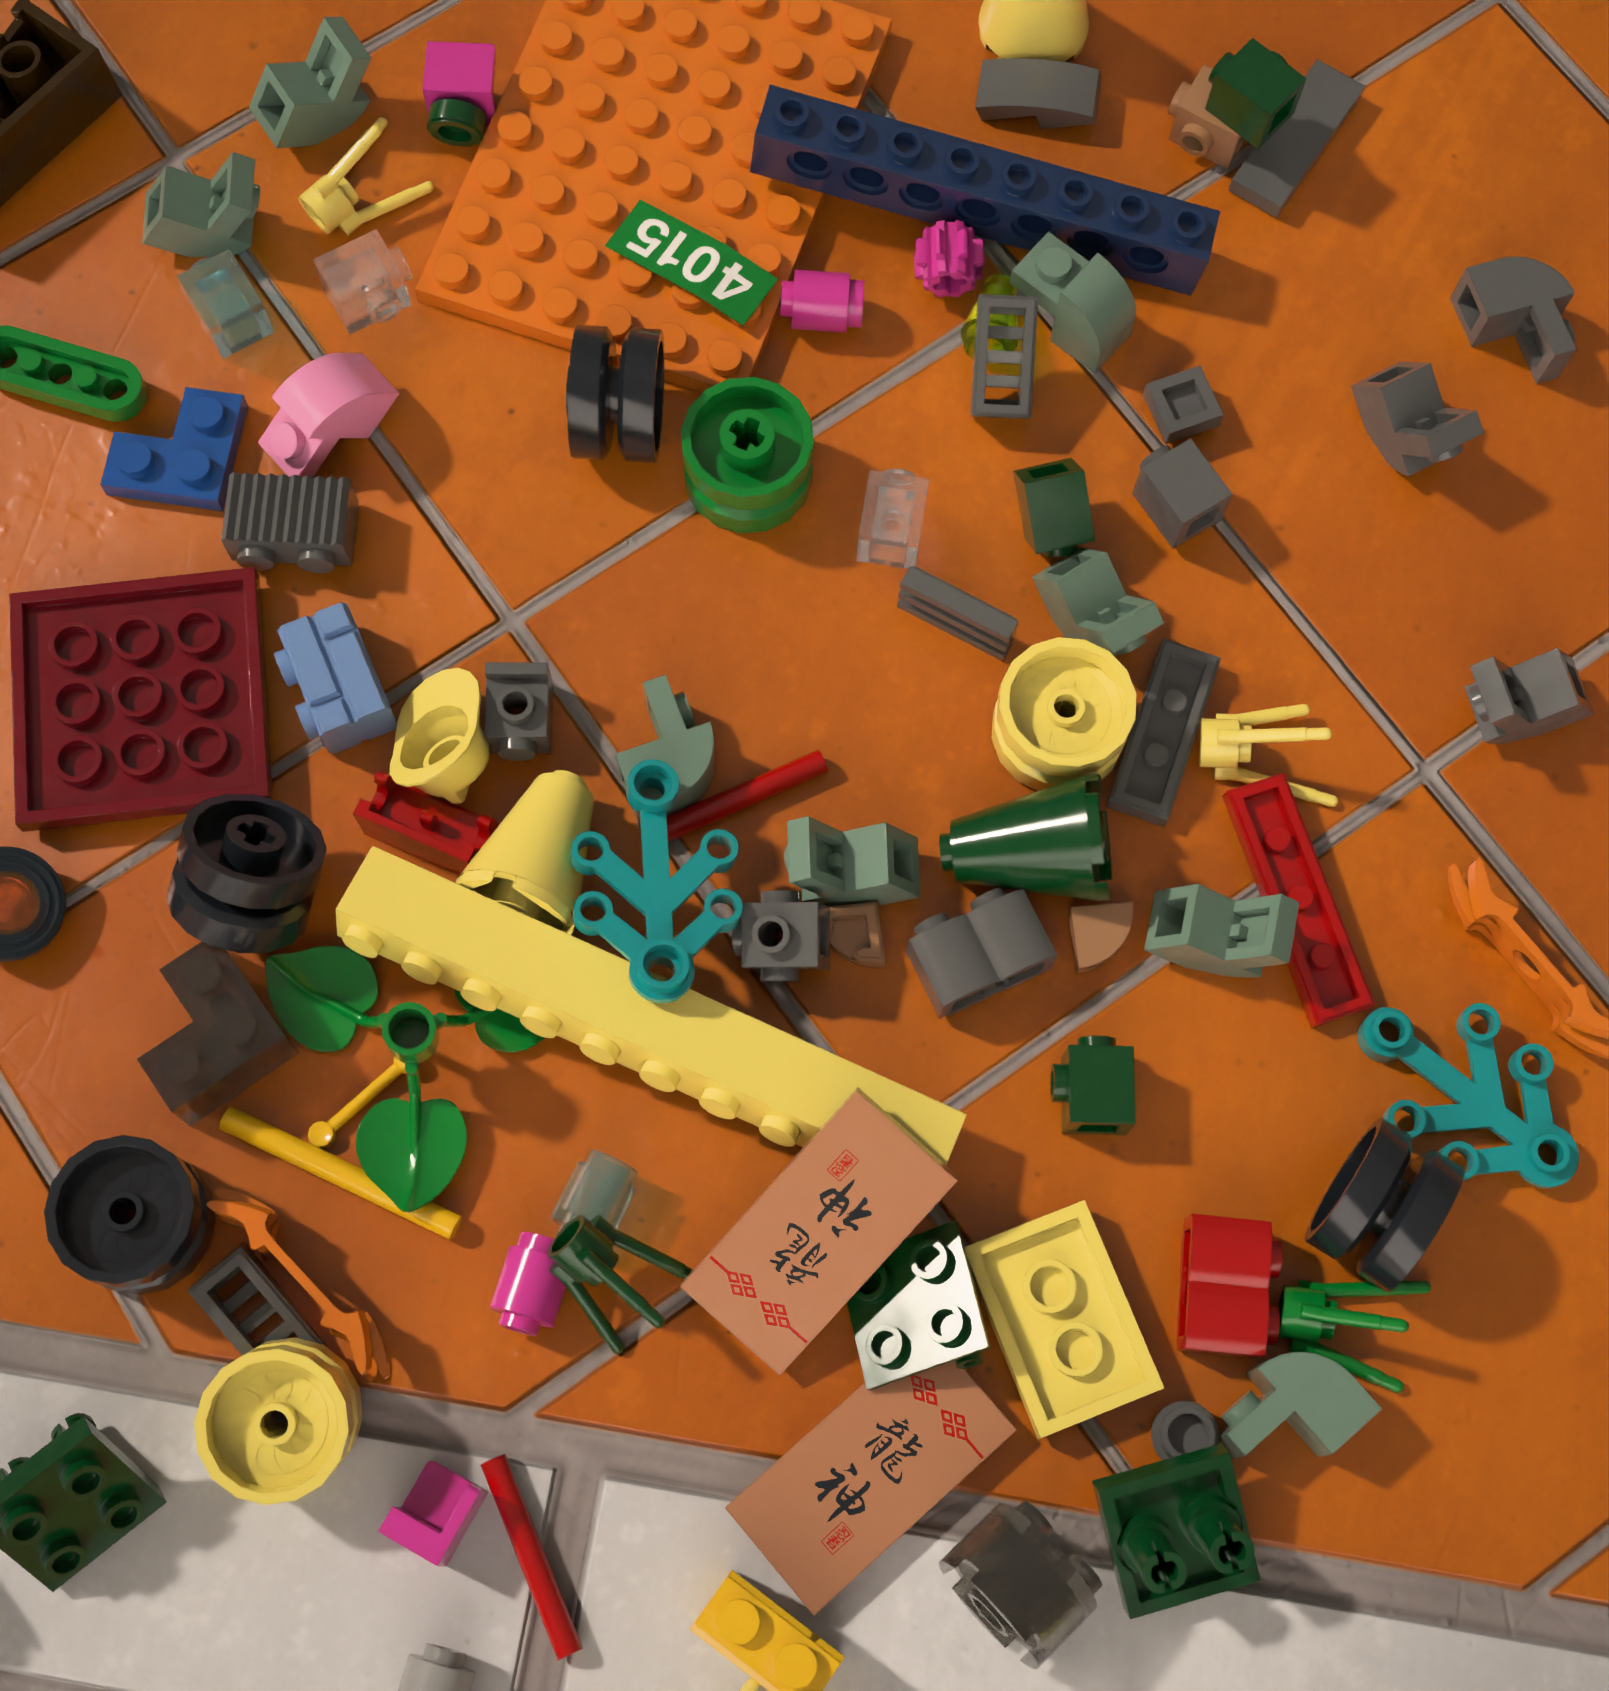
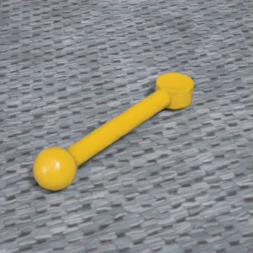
M394 1057L393 1065L328 1122L319 1121L312 1124L308 1131L310 1143L322 1149L331 1146L335 1142L336 1131L399 1075L402 1073L406 1074L405 1063Z

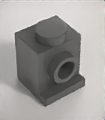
M486 662L484 737L489 744L490 754H498L499 757L511 761H527L535 758L536 754H551L553 682L548 663ZM506 708H526L523 713L518 715H511L506 712Z

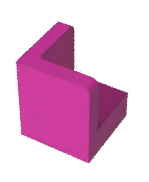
M427 41L422 91L428 115L430 105L434 101L456 99L471 103L480 108L486 115L485 126H489L497 108L493 91L496 51L493 44Z
M429 1461L401 1507L392 1506L378 1532L435 1566L447 1567L489 1492L435 1461Z

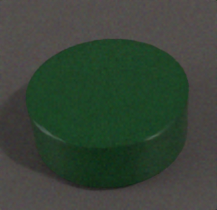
M441 99L434 101L430 105L427 129L434 138L449 145L462 147L473 146L482 141L486 115L480 108L471 103L456 99Z

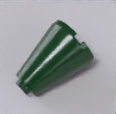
M1100 774L1085 775L951 820L950 833H942L939 838L943 870H954L956 881L959 883L1012 890L1023 889L1027 892L1096 901L1112 900L1113 892L1108 882H1100L1102 880H1112L1107 811H1100L1099 794H1104Z

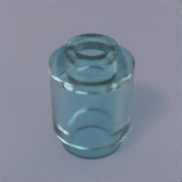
M591 1149L585 1162H577L550 1216L553 1222L560 1225L556 1235L567 1223L579 1215H584L591 1222L595 1216L600 1214L615 1229H618L637 1191L632 1184L638 1172L631 1166L608 1154Z

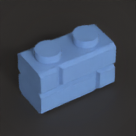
M340 602L315 612L312 617L304 616L280 626L277 631L284 649L275 652L274 656L287 686L290 687L299 683L306 702L296 705L295 708L309 740L320 736L328 752L335 754L360 744L364 739L370 740L395 730L397 727L396 719L347 603Z

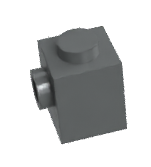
M1191 438L1172 450L1168 445L1162 446L1142 461L1132 494L1172 549L1222 520L1233 494Z

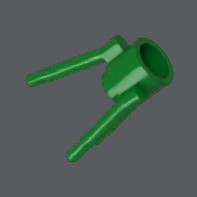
M1299 1279L1297 1287L1284 1284L1278 1303L1280 1315L1278 1337L1291 1340L1289 1349L1291 1353L1308 1352L1327 1357L1340 1364L1350 1374L1395 1393H1400L1404 1389L1402 1381L1318 1342L1320 1339L1332 1340L1336 1324L1404 1333L1409 1329L1408 1322L1404 1319L1338 1309L1337 1300L1326 1298L1426 1294L1430 1292L1431 1284L1428 1281L1403 1280L1395 1289L1389 1292H1385L1371 1282L1318 1283Z

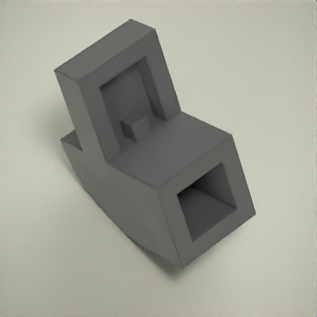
M1505 257L1465 269L1450 300L1471 347L1514 335L1536 384L1558 378L1576 351L1573 328L1569 321L1561 316L1575 292L1569 282L1557 270L1543 262L1526 257Z
M1398 362L1351 385L1368 435L1386 462L1403 475L1410 476L1436 462L1444 461L1460 454L1464 450L1463 443L1484 433L1477 410L1444 407L1431 363Z
M1559 648L1513 667L1507 666L1494 656L1470 666L1475 683L1464 688L1485 743L1504 744L1542 735L1594 714L1574 660Z

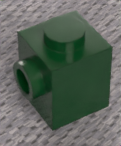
M1252 38L1235 55L1227 52L1214 66L1208 78L1212 87L1205 109L1255 148L1259 149L1295 113L1307 78L1288 65L1287 61L1280 54L1268 50Z
M1072 458L1013 471L1024 538L1036 554L1044 553L1046 557L1067 556L1075 553L1079 549V544L1095 541L1085 472Z
M1110 1036L1080 1037L1077 1039V1045H1068L1061 1057V1064H1052L1050 1096L1051 1102L1062 1104V1134L1127 1135L1135 1125L1134 1046H1116V1039Z

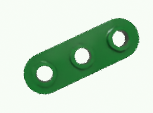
M0 326V389L112 422L131 419L145 406L148 398V389L139 370L130 361L17 327ZM17 359L16 363L11 367L2 368V365L7 360ZM72 375L66 383L56 384L61 376ZM127 391L122 397L110 400L115 392Z

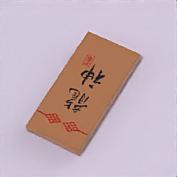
M857 1087L683 1280L680 1288L780 1376L958 1181V1175Z
M955 1361L870 1391L866 1389V1384L864 1383L730 1502L725 1509L814 1616L1016 1431V1428L964 1369L957 1368Z

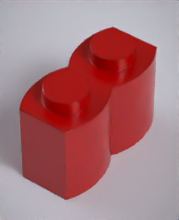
M1191 1214L1184 1219L1180 1261L1181 1285L1177 1316V1351L1258 1359L1265 1357L1267 1345H1276L1279 1335L1280 1315L1278 1306L1269 1304L1268 1288L1270 1278H1279L1282 1267L1283 1248L1281 1239L1272 1238V1222L1202 1214Z

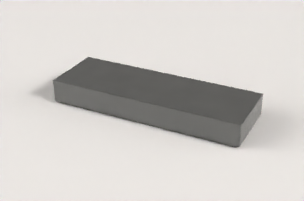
M1318 59L1305 76L1307 80L1295 113L1259 149L1254 147L1232 178L1228 191L1275 218L1279 216L1356 106L1365 89V85Z
M1163 638L1106 805L1107 808L1165 827L1221 657Z

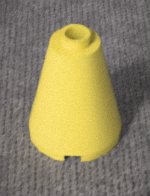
M984 0L980 8L978 20L980 40L985 49L987 44L998 55L997 59L1029 58L1063 62L1072 56L1075 59L1082 52L1089 30L1086 0Z
M556 770L553 773H543L537 776L462 871L455 883L573 936L576 929L573 923V908L576 899L581 895L583 874L576 871L571 864V846L576 836L590 831L594 806L593 794L587 788L585 781L580 776L566 770ZM588 846L579 850L580 856L585 860Z

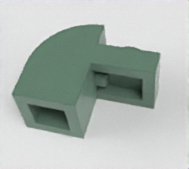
M324 17L305 62L266 63L249 108L276 148L318 144L350 127L367 108L370 99L361 88L360 83L370 63L371 56L343 17Z
M232 152L212 180L165 166L146 192L142 244L187 257H229L248 249L252 245L254 215L260 200V186L254 184L255 159Z
M1048 231L1012 270L1010 284L1026 296L1038 297V305L1055 316L1050 341L1094 374L1131 335L1136 318L1134 297L1120 273L1099 253L1088 261Z
M1081 547L1075 553L1064 557L1032 577L1053 622L1065 638L1085 639L1110 651L1114 657L1129 653L1142 646L1147 640L1145 634L1164 623L1154 601L1126 595L1107 552Z
M663 675L642 683L645 704L658 740L617 753L616 759L625 791L630 771L635 765L644 760H661L669 764L676 771L679 778V789L674 806L666 812L668 816L699 802L706 794L715 771V748L711 722L695 726L693 714L685 693L680 692L673 695L667 676ZM647 787L640 791L644 798L650 800H659L663 796L654 787ZM632 808L639 829H641L640 813Z
M810 816L787 821L788 845L785 848L784 861L789 873V883L802 888L803 902H819L831 907L877 901L878 906L921 898L918 837L887 822L842 832Z
M1200 884L1157 890L1154 894L1144 950L1186 968L1229 977H1261L1264 966L1289 964L1299 902L1283 894L1235 901Z
M1287 1353L1262 1362L1245 1373L1261 1391L1262 1395L1258 1398L1250 1390L1221 1415L1228 1426L1219 1433V1444L1222 1443L1226 1447L1232 1459L1246 1456L1286 1420L1317 1457L1331 1455L1381 1411L1382 1408L1361 1384L1335 1361L1314 1353Z

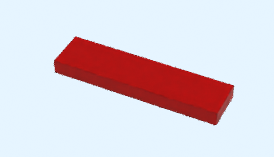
M1285 773L1226 791L1222 798L1260 896L1283 894L1299 902L1290 961L1287 966L1311 1029L1376 1006Z

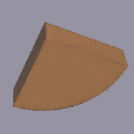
M877 901L830 907V948L845 960L860 966L873 968L885 966Z
M1133 902L1070 908L1068 917L1076 973L1087 972L1100 967L1120 949L1132 925Z

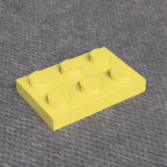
M1085 1200L965 1247L973 1281L1037 1439L1164 1389V1385Z

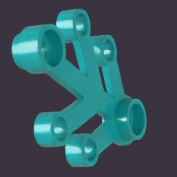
M649 759L638 763L632 768L628 776L626 797L630 806L640 813L643 878L610 850L608 840L602 834L595 831H586L576 836L572 842L570 854L571 864L576 871L589 876L597 874L645 916L646 938L614 914L610 899L598 891L585 892L576 899L573 908V923L585 935H600L630 961L629 980L634 990L641 997L654 1003H670L683 997L690 989L695 975L693 958L717 933L729 932L739 924L743 903L738 894L732 890L721 888L712 891L705 899L702 913L675 938H673L672 915L713 873H724L734 866L739 845L735 836L726 830L715 829L709 831L702 838L699 850L670 878L666 812L676 802L679 778L676 771L666 762ZM647 787H654L663 796L659 800H650L644 798L640 791ZM713 844H720L728 849L730 855L718 859L711 856L707 848ZM586 846H593L600 850L602 856L594 861L585 860L580 856L579 850ZM717 903H725L732 908L734 914L729 918H719L713 914L711 907ZM587 906H597L603 910L605 916L598 921H590L583 917L581 910ZM655 965H665L672 971L673 977L667 981H658L650 975L649 970Z
M1485 1003L1472 1004L1460 1013L1456 1021L1457 1032L1466 1044L1472 1081L1414 1037L1412 1022L1400 1010L1391 1007L1379 1008L1361 1022L1357 1032V1039L1361 1050L1366 1056L1377 1062L1401 1060L1456 1103L1421 1107L1412 1100H1400L1391 1105L1384 1112L1382 1118L1397 1126L1394 1120L1395 1112L1401 1110L1409 1113L1414 1120V1128L1406 1133L1410 1134L1412 1139L1426 1133L1488 1128L1509 1144L1507 1146L1475 1150L1472 1145L1466 1142L1454 1141L1441 1148L1438 1152L1445 1157H1448L1451 1151L1458 1152L1464 1156L1467 1168L1463 1182L1474 1175L1517 1171L1526 1182L1533 1186L1554 1188L1566 1183L1573 1177L1579 1165L1578 1147L1566 1130L1554 1124L1546 1078L1551 1074L1554 1066L1552 1055L1544 1046L1529 1043L1520 1047L1509 1058V1072L1514 1080L1520 1083L1524 1122L1505 1107L1493 1037L1500 1030L1501 1021L1493 1007ZM1475 1014L1484 1018L1487 1023L1486 1034H1478L1471 1029L1469 1025L1470 1015ZM1381 1022H1390L1397 1027L1399 1031L1398 1041L1390 1042L1382 1037L1379 1030ZM1524 1054L1531 1055L1538 1060L1540 1065L1538 1075L1525 1071L1521 1062ZM1541 1143L1548 1144L1555 1150L1557 1159L1554 1165H1548L1540 1159L1538 1148Z

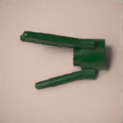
M600 1214L595 1216L591 1222L584 1215H579L567 1223L551 1242L547 1256L554 1263L549 1271L568 1288L612 1352L621 1354L624 1350V1344L582 1282L586 1281L589 1285L596 1286L603 1281L631 1308L641 1314L656 1328H661L665 1324V1318L613 1270L619 1258L618 1254L613 1251V1245L682 1279H685L693 1269L615 1229Z

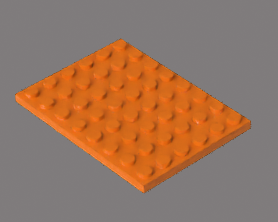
M545 0L415 287L418 302L571 350L573 334L577 325L607 326L615 338L618 366H620L624 338L631 328L661 329L664 336V381L701 393L727 379L754 377L781 311L782 281L793 280L795 269L797 270L827 195L822 192L750 173L755 132L769 85L861 110L890 37L892 18L832 0ZM639 200L726 244L778 278L744 326L697 295L605 247L606 243Z

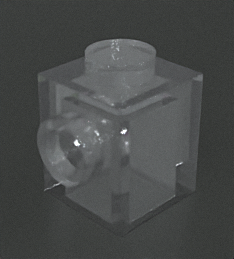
M377 229L313 259L323 289L349 335L370 324L386 322L394 318L402 309L411 305L405 282L412 279L413 276L407 261L397 246L388 250Z
M897 468L887 469L884 472L869 471L858 536L856 561L907 569L910 566H916L930 479L917 477L910 471Z

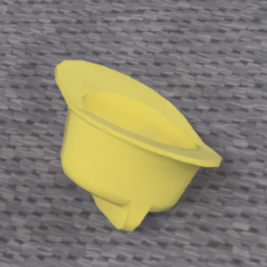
M452 668L442 670L426 678L412 691L402 706L397 722L394 751L389 771L396 784L406 787L417 786L424 793L436 797H444L456 805L465 801L469 785L484 771L489 761V744L479 724L481 704L480 683L470 671Z

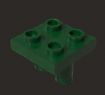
M76 1413L65 1418L69 1428L65 1430L61 1424H58L51 1432V1442L30 1458L19 1457L8 1462L11 1470L9 1474L3 1468L0 1469V1549L52 1592L167 1503L159 1485L96 1428L92 1417L85 1413Z
M1222 1443L1092 1481L1123 1608L1130 1619L1261 1581L1254 1554V1545L1250 1538L1230 1452Z

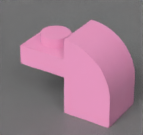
M331 353L321 356L294 372L274 393L272 398L281 408L258 443L287 476L298 475L304 477L308 475L314 477L339 438H369L400 393L363 353Z

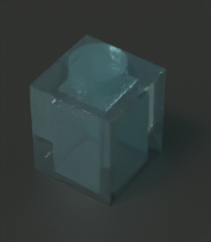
M230 249L214 257L203 258L197 261L189 270L177 275L190 306L223 359L274 333L261 299Z

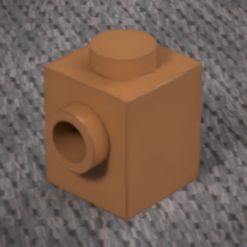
M1203 65L1193 83L1189 84L1183 81L1171 101L1168 114L1175 118L1169 140L1180 145L1183 150L1191 155L1202 156L1229 169L1246 140L1205 109L1212 87L1208 78L1213 68Z

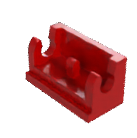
M378 771L374 776V783L377 784V789L372 801L369 802L360 798L353 812L364 835L458 875L462 873L500 825L494 818L484 814H476L439 797L424 793L413 786L398 785L390 774L383 771Z

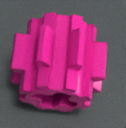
M941 220L937 221L936 225L931 228L926 227L923 230V237L916 240V253H914L915 278L923 279L924 289L926 291L931 290L934 296L941 298L943 296H953L955 298L962 296V293L966 291L972 292L975 288L976 279L981 280L983 278L982 266L985 265L984 240L975 239L973 227L968 228L964 225L963 221L959 220L955 222Z

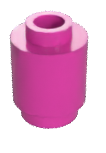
M795 269L794 281H782L780 316L792 317L791 329L846 333L847 327L861 328L864 280L850 279V273Z
M521 1232L517 1246H509L490 1305V1309L501 1314L499 1326L529 1336H537L540 1326L554 1327L566 1286L549 1271L554 1262L548 1258L547 1251L553 1238L530 1232Z

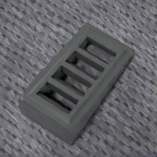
M978 294L970 417L1031 418L1038 297ZM990 314L1023 315V327L989 326ZM988 338L1022 340L1021 351L987 350ZM987 363L1020 364L1019 376L986 374ZM985 387L1018 389L1017 400L985 399Z
M245 1242L238 1245L204 1273L187 1290L241 1355L246 1354L266 1341L285 1339L292 1332H295L300 1339L323 1344L327 1347ZM242 1270L250 1280L223 1301L216 1291ZM260 1291L267 1300L244 1320L239 1322L233 1312ZM277 1311L284 1321L256 1344L249 1334Z

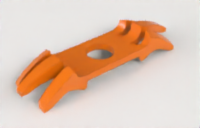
M1480 857L1468 867V876L1465 873L1461 875L1460 869L1453 863L1447 869L1449 888L1465 931L1481 932L1533 990L1552 1014L1553 1023L1550 1028L1551 1031L1591 1054L1609 1059V1018L1600 1015L1594 1010L1585 984H1580L1573 988L1513 919L1518 912V907L1494 895L1490 888L1485 865ZM1520 952L1525 954L1534 963L1539 974L1526 963Z
M217 1188L213 1191L220 1199L210 1200L206 1205L213 1212L217 1213V1216L224 1223L246 1230L250 1248L252 1250H259L263 1261H268L275 1256L322 1307L326 1314L320 1320L321 1326L330 1328L329 1333L350 1342L356 1369L360 1374L365 1376L368 1382L371 1383L375 1380L379 1371L386 1380L390 1376L388 1355L381 1334L370 1314L364 1310L343 1313L330 1302L278 1244L276 1234L280 1227V1219H278L279 1215L262 1202L240 1192Z

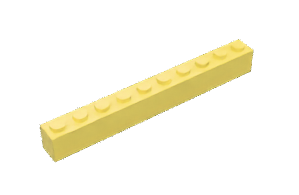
M375 846L371 847L336 907L337 936L341 937L345 945L356 953L370 958H375L379 954L401 964L402 969L409 976L422 983L436 984L438 981L460 991L461 996L468 1003L479 1009L495 1011L498 1008L520 1018L521 1024L536 1035L545 1038H554L557 1035L579 1045L583 1054L598 1063L605 1065H614L615 1062L638 1072L640 1078L655 1089L664 1092H673L676 1089L698 1099L703 1109L723 1119L738 1117L759 1127L760 1133L765 1138L779 1145L794 1146L797 1144L804 1147L857 1087L945 1165H947L967 1114L691 989L683 997L670 1003L648 1001L641 997L630 983L628 974L629 961ZM649 971V972H650V975H651L655 980H658V981H667V980H669V979H667V978H665V977H662V976H660V975H658V974H656V973H653V972Z

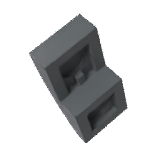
M1029 58L982 60L975 108L982 121L1036 116L1041 129L1096 124L1102 76L1099 69L1063 61Z

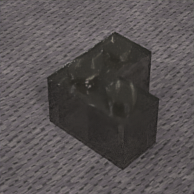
M200 942L159 969L193 1022L137 1060L170 1111L189 1126H192L300 1053L231 951Z

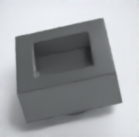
M1201 366L1147 383L1145 386L1143 397L1165 444L1220 426L1224 414Z

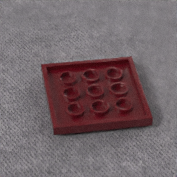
M255 567L9 593L15 825L22 832L187 814L188 811L203 800L225 794H253L273 799L260 577Z

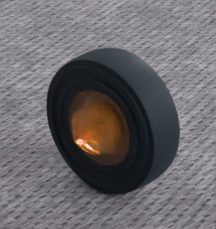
M3 846L0 847V962H11L36 954L52 941L63 923L66 897L59 876L44 859L25 849Z

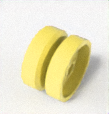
M1057 637L1030 646L1012 661L999 688L998 700L993 712L991 739L1000 763L1018 782L1037 791L1090 774H1100L1101 779H1103L1112 772L1136 720L1137 694L1127 669L1110 651L1085 639Z
M296 1337L266 1341L221 1368L202 1393L194 1421L197 1453L211 1478L236 1498L262 1505L296 1501L320 1487L355 1446L363 1419L360 1387L347 1363L323 1344ZM274 1410L282 1412L288 1420V1426L285 1422L274 1424L271 1419V1412Z

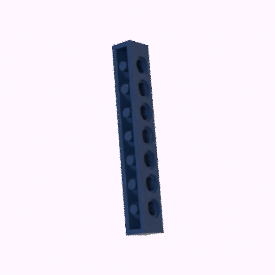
M769 85L757 125L750 173L936 224L937 221L945 220V222L963 221L964 225L968 228L973 227L975 236L1029 251L1049 231L1088 261L1099 253L1122 277L1189 296L1193 293L1209 262L1220 211L774 85Z

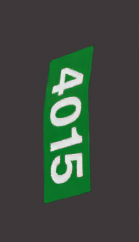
M639 200L605 245V247L697 295L742 326L745 325L778 280V278L726 244L642 200Z

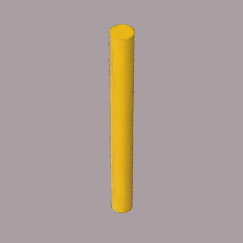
M229 1107L220 1121L219 1129L444 1238L452 1240L461 1224L462 1216L433 1202L413 1212H402L369 1179L362 1168L237 1108Z

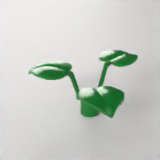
M319 946L294 953L271 955L266 960V984L273 1009L285 1030L301 1045L318 1052H338L350 1044L355 1035L357 1024L368 1029L382 1028V1036L390 1053L397 1060L405 1063L409 1102L397 1098L385 1099L374 1105L360 1121L356 1133L357 1156L360 1165L369 1179L402 1212H413L430 1203L442 1193L454 1178L464 1158L467 1145V1130L464 1118L454 1103L441 1098L421 1102L419 1063L429 1059L436 1051L439 1044L438 1030L443 1027H466L475 1022L477 1035L483 1044L493 1050L508 1053L526 1051L535 1047L545 1037L529 1031L521 1024L520 1018L498 1008L495 1011H485L471 1005L461 996L460 991L456 989L454 991L458 1002L468 1011L463 1015H446L443 1012H439L433 1016L423 1005L405 1002L396 1005L387 1014L380 1013L378 1016H367L365 1013L374 1006L378 998V980L372 965L365 957L345 947Z

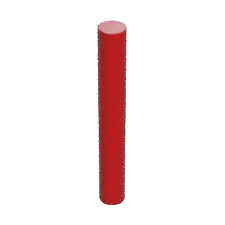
M819 750L811 752L668 815V842L827 773L828 768Z
M506 1454L484 1462L480 1466L557 1660H560L582 1650L583 1646Z

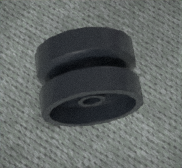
M576 326L573 334L566 385L568 441L572 458L604 460L610 451L614 424L617 423L619 450L624 459L630 462L657 463L662 433L665 375L664 336L661 329L631 328L624 338L620 366H618L615 338L607 326Z
M225 794L203 800L188 811L182 827L176 853L178 858L171 875L166 897L171 916L188 934L212 947L236 953H268L289 946L304 933L315 894L314 890L317 886L327 849L321 830L305 814L281 801L253 794Z
M1380 1117L1363 1134L1333 1178L1308 1225L1305 1241L1331 1258L1336 1259L1351 1252L1362 1240L1356 1255L1357 1274L1385 1292H1389L1406 1278L1434 1239L1453 1206L1462 1186L1465 1171L1462 1166L1434 1149L1417 1157L1406 1169L1412 1153V1138L1410 1134Z
M120 1135L94 1141L71 1156L51 1182L44 1209L48 1241L62 1264L86 1280L100 1284L105 1288L137 1295L168 1289L192 1273L210 1247L216 1218L215 1212L206 1204L213 1200L212 1193L195 1168L151 1139ZM130 1212H136L135 1217L126 1224L127 1216Z

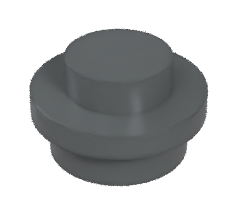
M1178 1401L1167 1405L1156 1415L1151 1427V1442L1157 1456L1161 1460H1165L1219 1444V1430L1215 1419L1204 1407L1190 1401Z

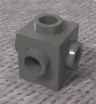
M780 890L762 891L761 903H743L742 918H740L736 928L732 930L733 951L735 956H742L741 967L761 970V982H798L799 970H830V906L819 902H799L798 891ZM781 929H783V938L781 942L777 944V934Z

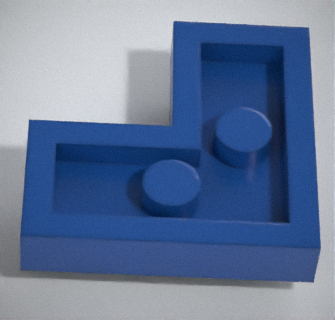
M185 387L172 439L114 431L100 483L106 495L223 511L227 497L229 475L233 472L248 410V404L244 395Z

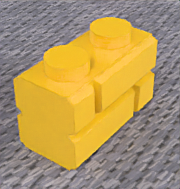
M731 1570L690 1628L692 1632L768 1691H823L845 1658L837 1649L734 1570Z

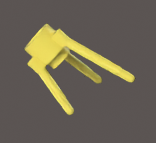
M378 118L327 175L321 177L298 197L301 206L309 217L326 234L331 233L339 226L346 235H350L363 223L415 201L417 198L434 190V184L431 181H426L355 212L353 206L360 199L344 176L368 151L369 147L387 127L388 122L386 118Z
M1307 704L1282 706L1240 714L1216 713V719L1201 718L1199 766L1215 768L1214 780H1231L1250 784L1271 777L1238 767V762L1250 763L1252 743L1328 740L1332 737V730L1326 727L1252 729L1251 725L1306 716L1310 712V707ZM1288 781L1295 798L1329 807H1334L1338 804V798L1334 795Z

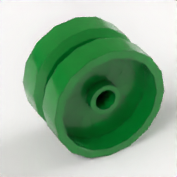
M757 377L727 379L706 389L688 408L681 428L685 488L697 512L715 526L738 533L764 532L789 521L805 503L813 476L814 441L812 422L800 399L780 384Z

